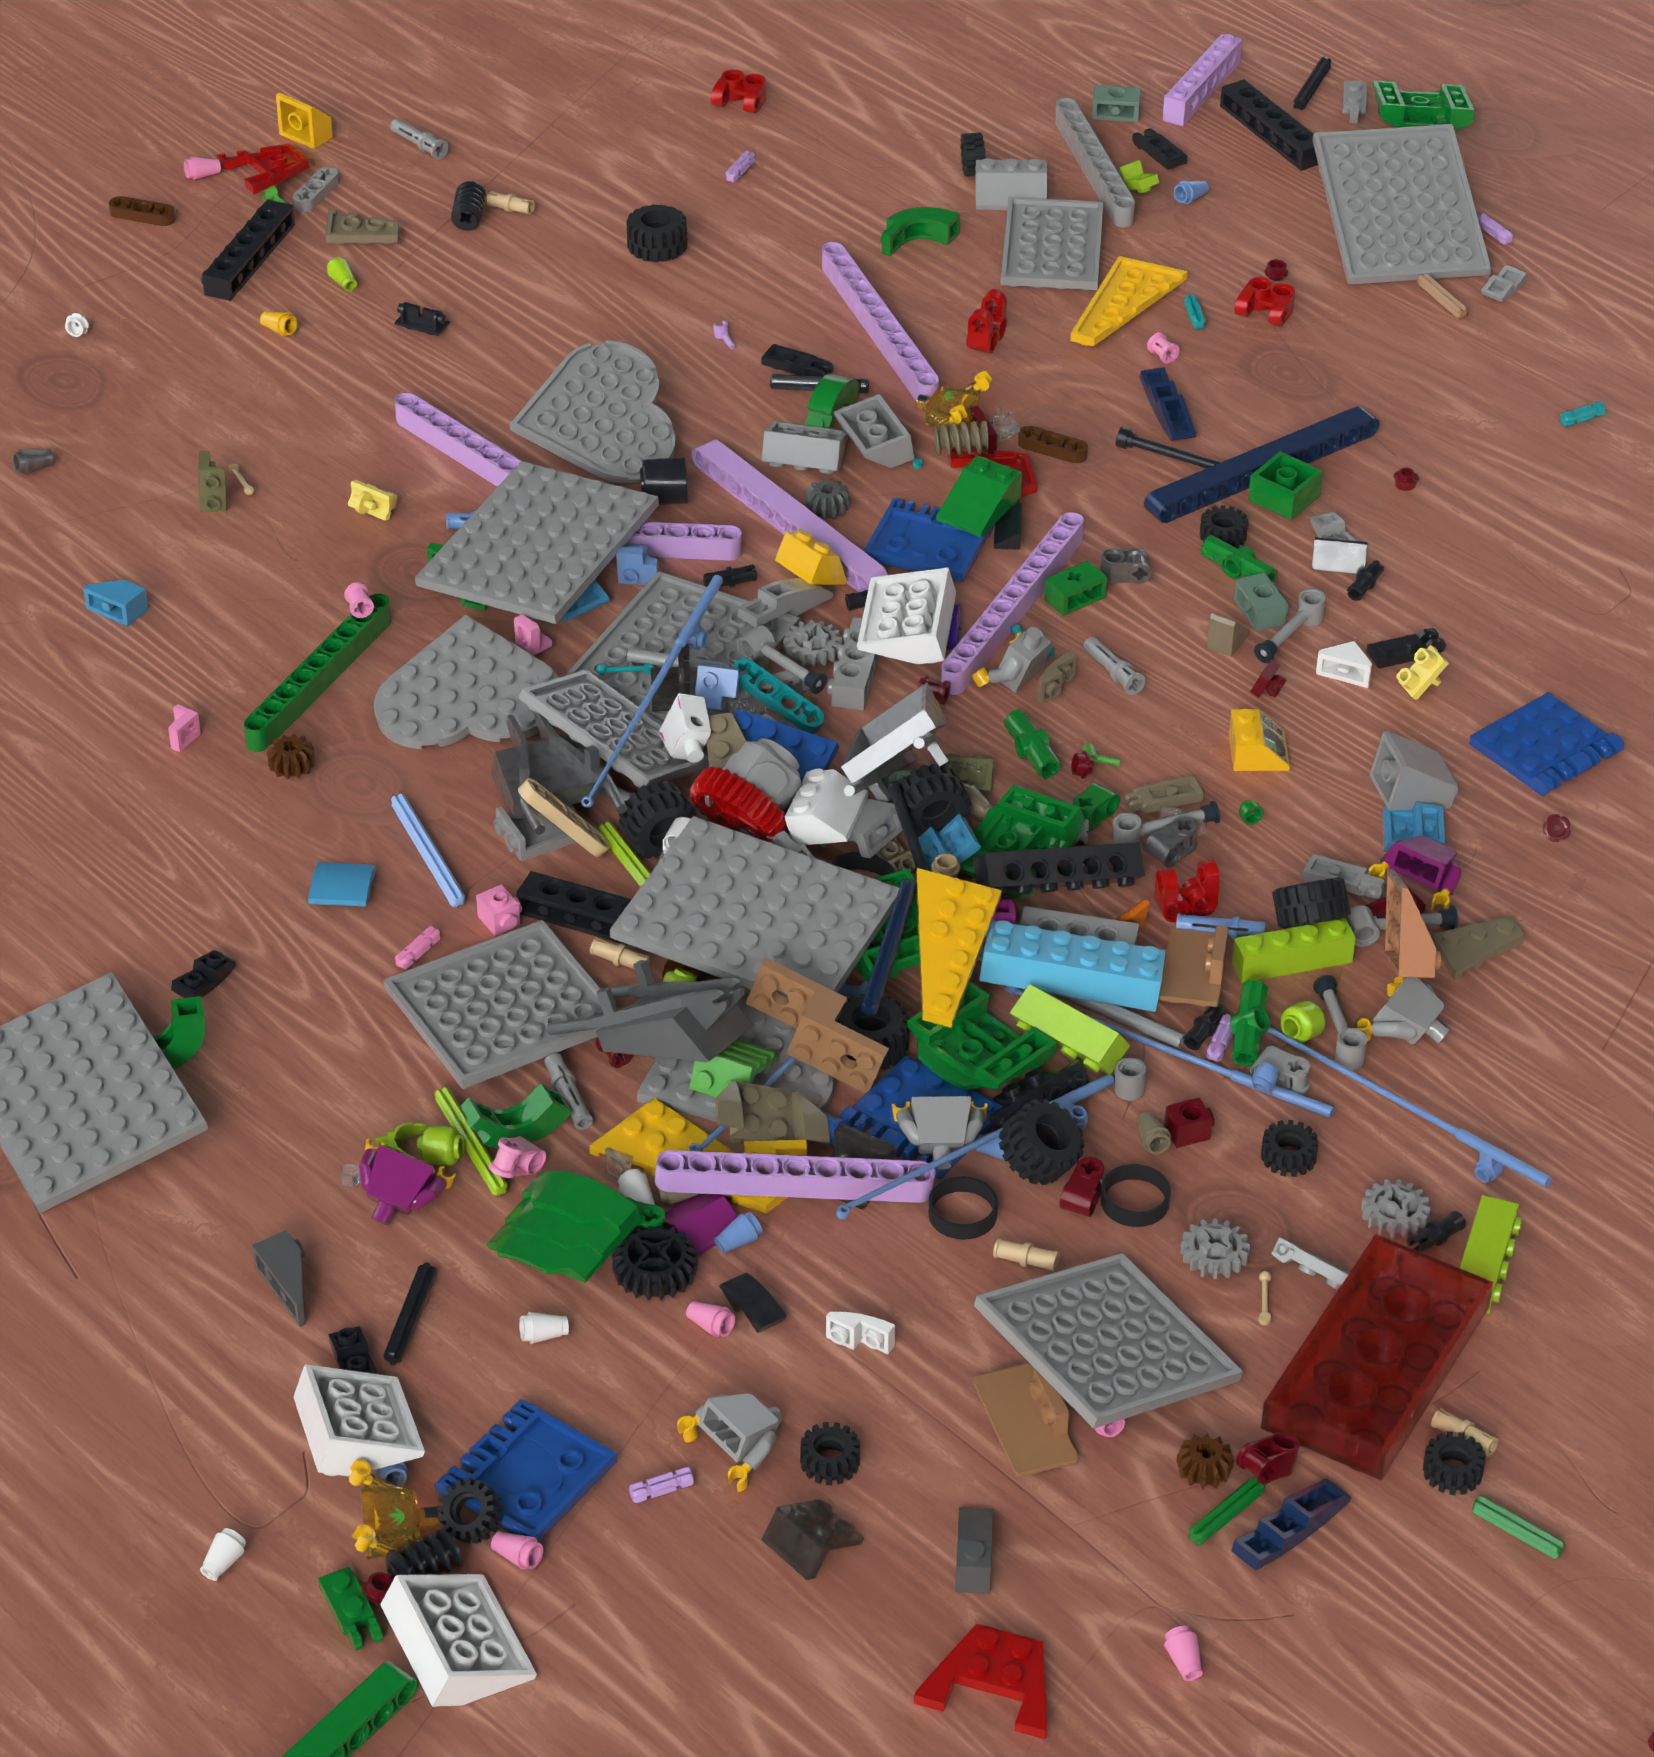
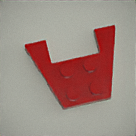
M289 143L262 147L259 153L249 154L246 150L237 151V156L226 157L225 153L216 155L220 161V166L226 171L249 164L260 173L244 179L246 188L253 194H258L310 168L308 158Z
M953 448L951 455L948 456L947 454L951 468L966 467L976 456H980L1022 472L1021 497L1037 492L1038 484L1027 453L995 450L994 454H978L977 449L973 448L972 453L969 455L966 451H962L961 455H958L956 448Z
M976 1623L915 1691L914 1704L942 1712L946 1708L954 1684L1022 1701L1015 1722V1731L1045 1739L1047 1736L1043 1641Z

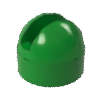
M1246 800L1241 803L1239 815L1245 824H1256L1263 817L1264 811L1262 807L1254 800Z

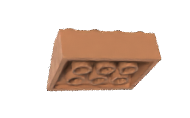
M1387 869L1384 956L1398 977L1435 978V969H1440L1441 965L1440 951H1437L1408 887L1394 869Z

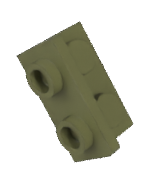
M199 451L200 512L226 511L225 468L216 467L215 461H210V451Z
M952 753L945 754L948 762L944 765H947L949 769L952 768L956 772L963 785H975L982 794L991 795L993 759L980 755L966 758Z

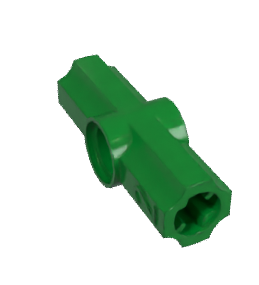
M1213 535L1208 536L1201 546L1200 554L1221 565L1223 572L1232 579H1236L1239 576L1248 577L1261 573H1266L1271 582H1274L1277 578L1278 570L1256 559L1254 552L1247 546H1240L1237 549Z
M1020 709L1011 711L1004 718V726L1014 739L1020 759L1027 758L1038 776H1042L1044 779L1053 777L1060 770V761L1050 748L1046 731L1044 729H1037L1027 713H1023Z
M1251 979L1244 982L1239 1011L1230 1018V1027L1235 1036L1231 1060L1237 1065L1251 1067L1259 1055L1261 1035L1270 1028V1019L1265 1010L1269 987L1263 981Z

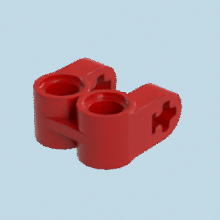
M733 69L724 71L712 89L711 104L724 107L728 101L743 99V110L757 113L766 101L765 77L760 74L744 76L743 72Z
M1252 278L1237 297L1234 312L1237 315L1248 317L1253 310L1264 311L1269 309V323L1282 327L1293 313L1295 289L1291 285L1284 283L1272 286V282L1267 278Z
M989 290L982 299L981 309H976L970 316L966 339L967 348L993 353L997 340L1003 338L1007 327V299L1000 290Z
M1213 859L1198 862L1196 876L1185 881L1182 887L1178 884L1177 874L1173 868L1162 869L1156 872L1154 900L1167 921L1176 922L1178 913L1188 915L1191 911L1196 916H1207L1214 912L1218 906L1220 884L1217 863Z

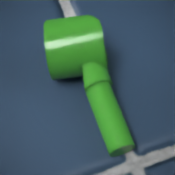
M274 185L263 191L262 199L264 202L268 199L287 203L278 195L277 188Z
M1085 744L1082 747L1083 751H1086L1093 758L1094 765L1097 762L1115 766L1120 764V759L1097 754L1096 748L1092 744Z

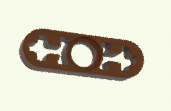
M124 196L114 197L109 201L110 215L115 218L159 226H168L175 222L174 207L168 204Z
M1024 426L1018 431V445L1023 449L1071 463H1082L1087 460L1088 444L1083 440L1034 426Z

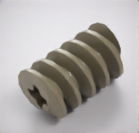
M975 421L971 422L969 429L965 422H961L959 430L954 422L950 424L949 430L945 423L940 424L938 431L934 425V444L937 456L941 455L943 448H945L948 456L951 455L953 448H956L958 455H961L963 447H966L968 455L972 453L973 447H976L978 454H981L983 446H986L988 449L986 421L981 422L979 429Z

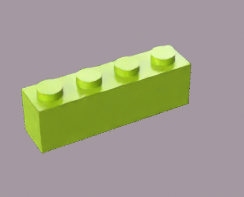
M1346 918L1234 938L1232 966L1242 984L1251 979L1258 981L1353 963L1356 937Z
M1031 984L1028 985L1010 1012L1017 1021L1015 1026L1022 1032L1026 1033L1033 1027L1038 1028L1057 1042V1046L1061 1047L1060 1051L1065 1056L1074 1061L1077 1057L1084 1060L1082 1062L1083 1065L1095 1073L1102 1070L1111 1075L1117 1062L1122 1059L1130 1047V1044L1118 1032Z
M1485 1195L1481 1196L1455 1282L1452 1305L1490 1314L1493 1302L1499 1303L1503 1284H1500L1499 1280H1506L1510 1264L1505 1259L1506 1257L1512 1258L1516 1240L1512 1239V1235L1519 1236L1522 1218L1517 1217L1518 1203Z

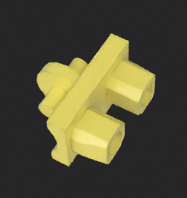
M358 480L351 481L352 493L348 506L355 508L356 512L360 514L368 513L382 520H389L391 510L396 508L397 495L376 488V486L365 484Z
M1432 645L1427 649L1420 648L1414 654L1416 662L1411 668H1402L1396 675L1399 680L1398 682L1416 700L1431 684L1435 686L1441 684L1442 681L1438 676L1449 664Z

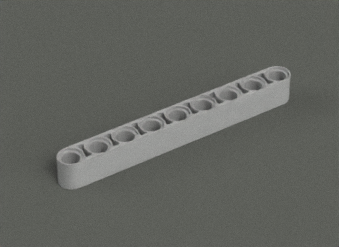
M1071 98L1058 99L1055 107L1056 127L1100 202H1103V207L1113 224L1122 228L1130 227L1134 223V198L1077 102Z

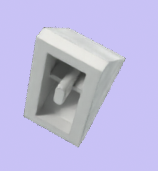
M1355 641L1319 650L1316 674L1366 688L1369 687L1372 663Z

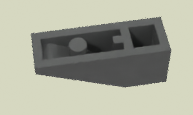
M287 1230L252 1245L254 1265L298 1326L301 1327L305 1325L304 1271L302 1262L305 1252L298 1239L293 1240Z
M959 1507L955 1592L990 1593L993 1509Z

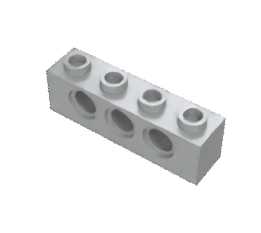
M853 618L850 628H845L844 645L840 644L839 662H834V679H829L827 694L832 695L831 706L864 711L880 655L858 650L857 642L862 623L861 618Z
M1024 906L1019 925L1022 926L1032 925L1045 930L1066 931L1074 935L1095 936L1103 940L1124 941L1138 946L1140 925L1138 923Z

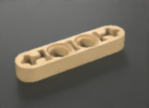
M527 778L518 787L519 794L528 804L592 855L600 858L610 849L609 841L601 832L536 780Z

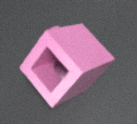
M502 884L476 895L478 917L494 936L521 926V904L518 898L512 897Z

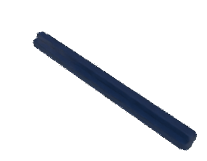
M905 879L901 882L861 1004V1011L865 1015L874 1016L878 1011L917 891V884L913 880Z

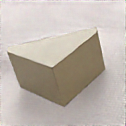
M1211 613L1207 648L1231 657L1247 638L1250 631L1235 621Z

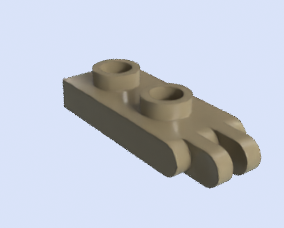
M1191 775L1137 787L1133 792L1126 794L1124 800L1131 812L1143 811L1144 813H1151L1203 801L1204 792L1194 776Z

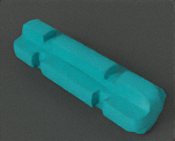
M1195 294L1185 295L1184 305L1193 328L1196 330L1199 328L1204 329L1206 319Z
M1602 401L1594 402L1591 405L1588 404L1561 413L1559 421L1564 427L1579 424L1605 415L1606 406L1603 405Z

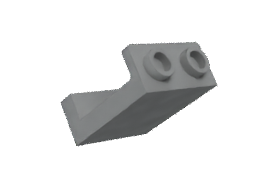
M867 798L848 839L849 841L857 842L861 857L871 858L903 830L894 804ZM829 843L817 844V846L824 848Z
M567 805L569 808H571L574 812L577 813V811L574 809L572 805ZM502 806L497 807L496 819L493 821L494 828L499 836L502 835L506 840L509 851L511 853L515 852L521 862L577 843L541 813H538L546 829L543 834L537 835L526 816L514 819L513 815L508 816Z

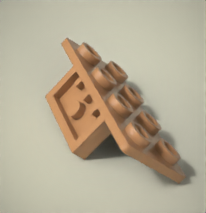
M1217 925L1216 932L1170 928L1159 1000L1170 1003L1195 1004L1202 1007L1218 1006L1229 935L1227 926Z
M1030 1363L973 1377V1385L1016 1477L1078 1462L1077 1452L1068 1436L1069 1411L1062 1396Z

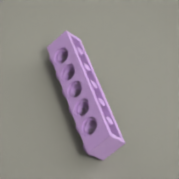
M1221 34L1164 96L1163 121L1184 126L1240 64L1242 39L1236 38L1231 34Z

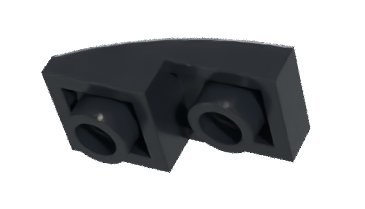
M213 950L195 959L192 971L172 980L171 990L183 998L197 996L202 998L216 988L233 971L236 962L222 953Z
M747 1272L719 1286L735 1312L743 1310L757 1333L783 1322L786 1318V1314L773 1296Z
M360 1326L344 1328L339 1332L328 1334L339 1369L377 1374L375 1365L369 1355L367 1341Z

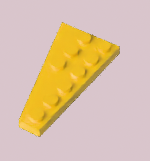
M1118 256L1072 330L1070 341L1085 346L1097 345L1186 281L1188 271Z
M917 868L922 1020L952 1028L1000 902L1002 890Z
M653 1098L589 1145L592 1155L600 1157L601 1154L615 1158V1163L624 1166L630 1163L642 1167L645 1173L655 1176L656 1161L660 1153L668 1150L689 1151L691 1144L701 1145L710 1135L658 1099ZM716 1139L702 1151L735 1153ZM724 1195L730 1197L733 1203L765 1214L788 1198Z

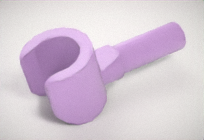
M722 321V326L713 323L714 338L724 340L729 349L733 350L735 345L729 338L727 321Z

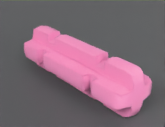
M428 926L422 934H419L404 948L405 950H402L395 956V964L403 970L408 969L431 946L440 940V931L433 926Z

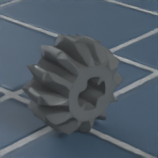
M820 479L819 483L813 482L811 487L807 489L806 507L818 517L821 516L824 520L829 517L835 519L836 516H844V511L848 510L849 492L847 491V486L842 485L841 481L832 482L831 479L829 481Z

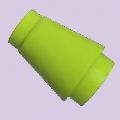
M336 257L329 261L327 264L328 276L345 291L354 290L357 286V281L348 261L341 257Z

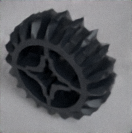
M662 1224L659 1228L648 1226L646 1230L636 1227L634 1234L630 1233L612 1255V1271L618 1285L623 1286L625 1293L633 1292L635 1298L644 1295L648 1301L651 1297H658L662 1301L665 1295L674 1298L676 1291L684 1293L687 1285H692L694 1276H696L698 1271V1254L692 1240L687 1239L685 1232L677 1233L674 1227L665 1230Z

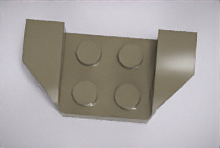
M734 1080L715 1098L717 1125L730 1127V1142L744 1144V1141L809 1140L826 1144L830 1143L827 1116L798 1091L791 1093L785 1089Z

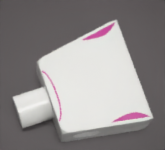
M678 693L658 733L670 756L673 758L686 759L692 763L703 759L704 754L702 750L711 735L704 697Z

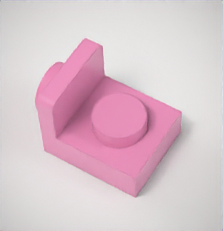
M523 614L514 618L515 644L534 656L552 647V640L540 631L536 622L531 621Z
M177 704L173 707L175 721L168 729L171 749L181 752L201 735L198 713Z

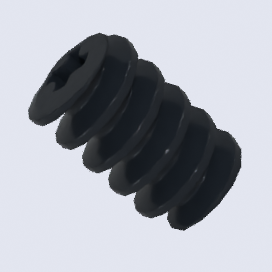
M466 181L460 184L456 190L451 220L461 230L470 231L475 229L482 218L486 190L481 184L474 181Z
M441 1528L435 1532V1536L427 1534L423 1537V1541L419 1539L412 1541L410 1547L404 1544L399 1547L398 1552L395 1550L387 1552L386 1567L388 1575L393 1579L396 1575H427L426 1571H430L432 1575H439L438 1566L441 1565L448 1573L452 1571L451 1560H454L461 1567L463 1559L453 1537L445 1529Z

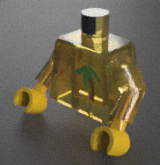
M982 371L978 373L974 378L976 382H972L964 388L941 386L932 397L920 394L916 401V409L926 411V425L934 428L935 425L937 431L941 423H945L948 430L952 422L956 424L958 430L961 422H965L967 427H969L970 407L979 406L980 390L986 391L989 388V383L992 381L988 372Z
M357 1459L350 1466L352 1473L349 1475V1482L354 1486L364 1483L365 1487L361 1488L364 1524L358 1525L352 1537L358 1539L355 1543L356 1549L360 1552L366 1551L367 1560L386 1557L387 1552L391 1550L398 1552L399 1547L404 1544L410 1547L412 1541L420 1540L419 1528L439 1526L437 1506L418 1508L415 1490L391 1484L374 1473L369 1475L371 1473V1466L364 1459Z

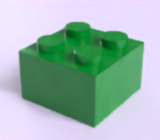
M1279 451L1250 476L1248 500L1292 520L1320 497L1323 471Z

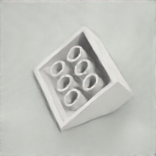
M949 567L871 577L857 642L858 650L914 664L944 661L956 597V590Z
M304 1365L293 1398L319 1473L328 1476H349L352 1473L350 1466L357 1459L367 1461L372 1471L423 1457L425 1450L398 1377Z
M483 1574L395 1576L380 1605L432 1707L462 1706L535 1679L537 1673Z

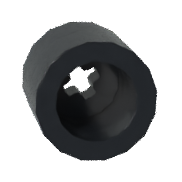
M685 457L643 460V467H640L641 492L658 496L659 505L688 503Z

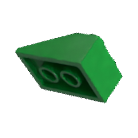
M976 456L962 470L937 513L936 521L982 537L1021 498L1022 472L987 458Z

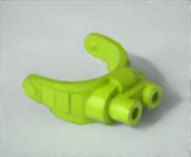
M408 1122L400 1124L395 1130L388 1131L386 1136L376 1137L377 1147L379 1144L381 1145V1141H384L385 1147L417 1159L405 1153L399 1147L405 1139L423 1134L428 1126L425 1123L412 1124Z

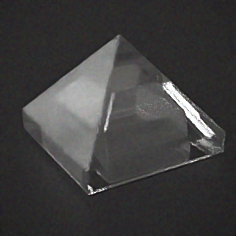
M610 1147L605 1149L606 1173L618 1180L623 1173L632 1169L633 1156Z

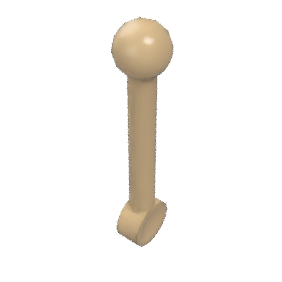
M230 464L228 466L229 472L236 475L244 487L245 494L252 495L254 488L247 484L239 472V465Z
M1262 1271L1259 1274V1279L1262 1282V1312L1259 1314L1258 1322L1264 1326L1271 1323V1314L1268 1313V1282H1270L1272 1277L1268 1271Z

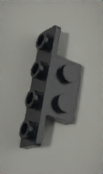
M1075 1060L1056 1073L1035 1069L1026 1073L1025 1078L1018 1083L1005 1086L1002 1089L1003 1092L993 1098L994 1102L1003 1106L989 1116L993 1130L996 1131L1002 1128L1007 1120L1032 1100L1037 1099L1040 1101L1041 1099H1047L1050 1102L1090 1083L1082 1061Z

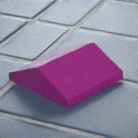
M698 1194L665 1212L663 1227L666 1230L674 1227L677 1233L685 1232V1236L687 1239L692 1240L699 1256L716 1246L714 1238L738 1215L723 1195Z

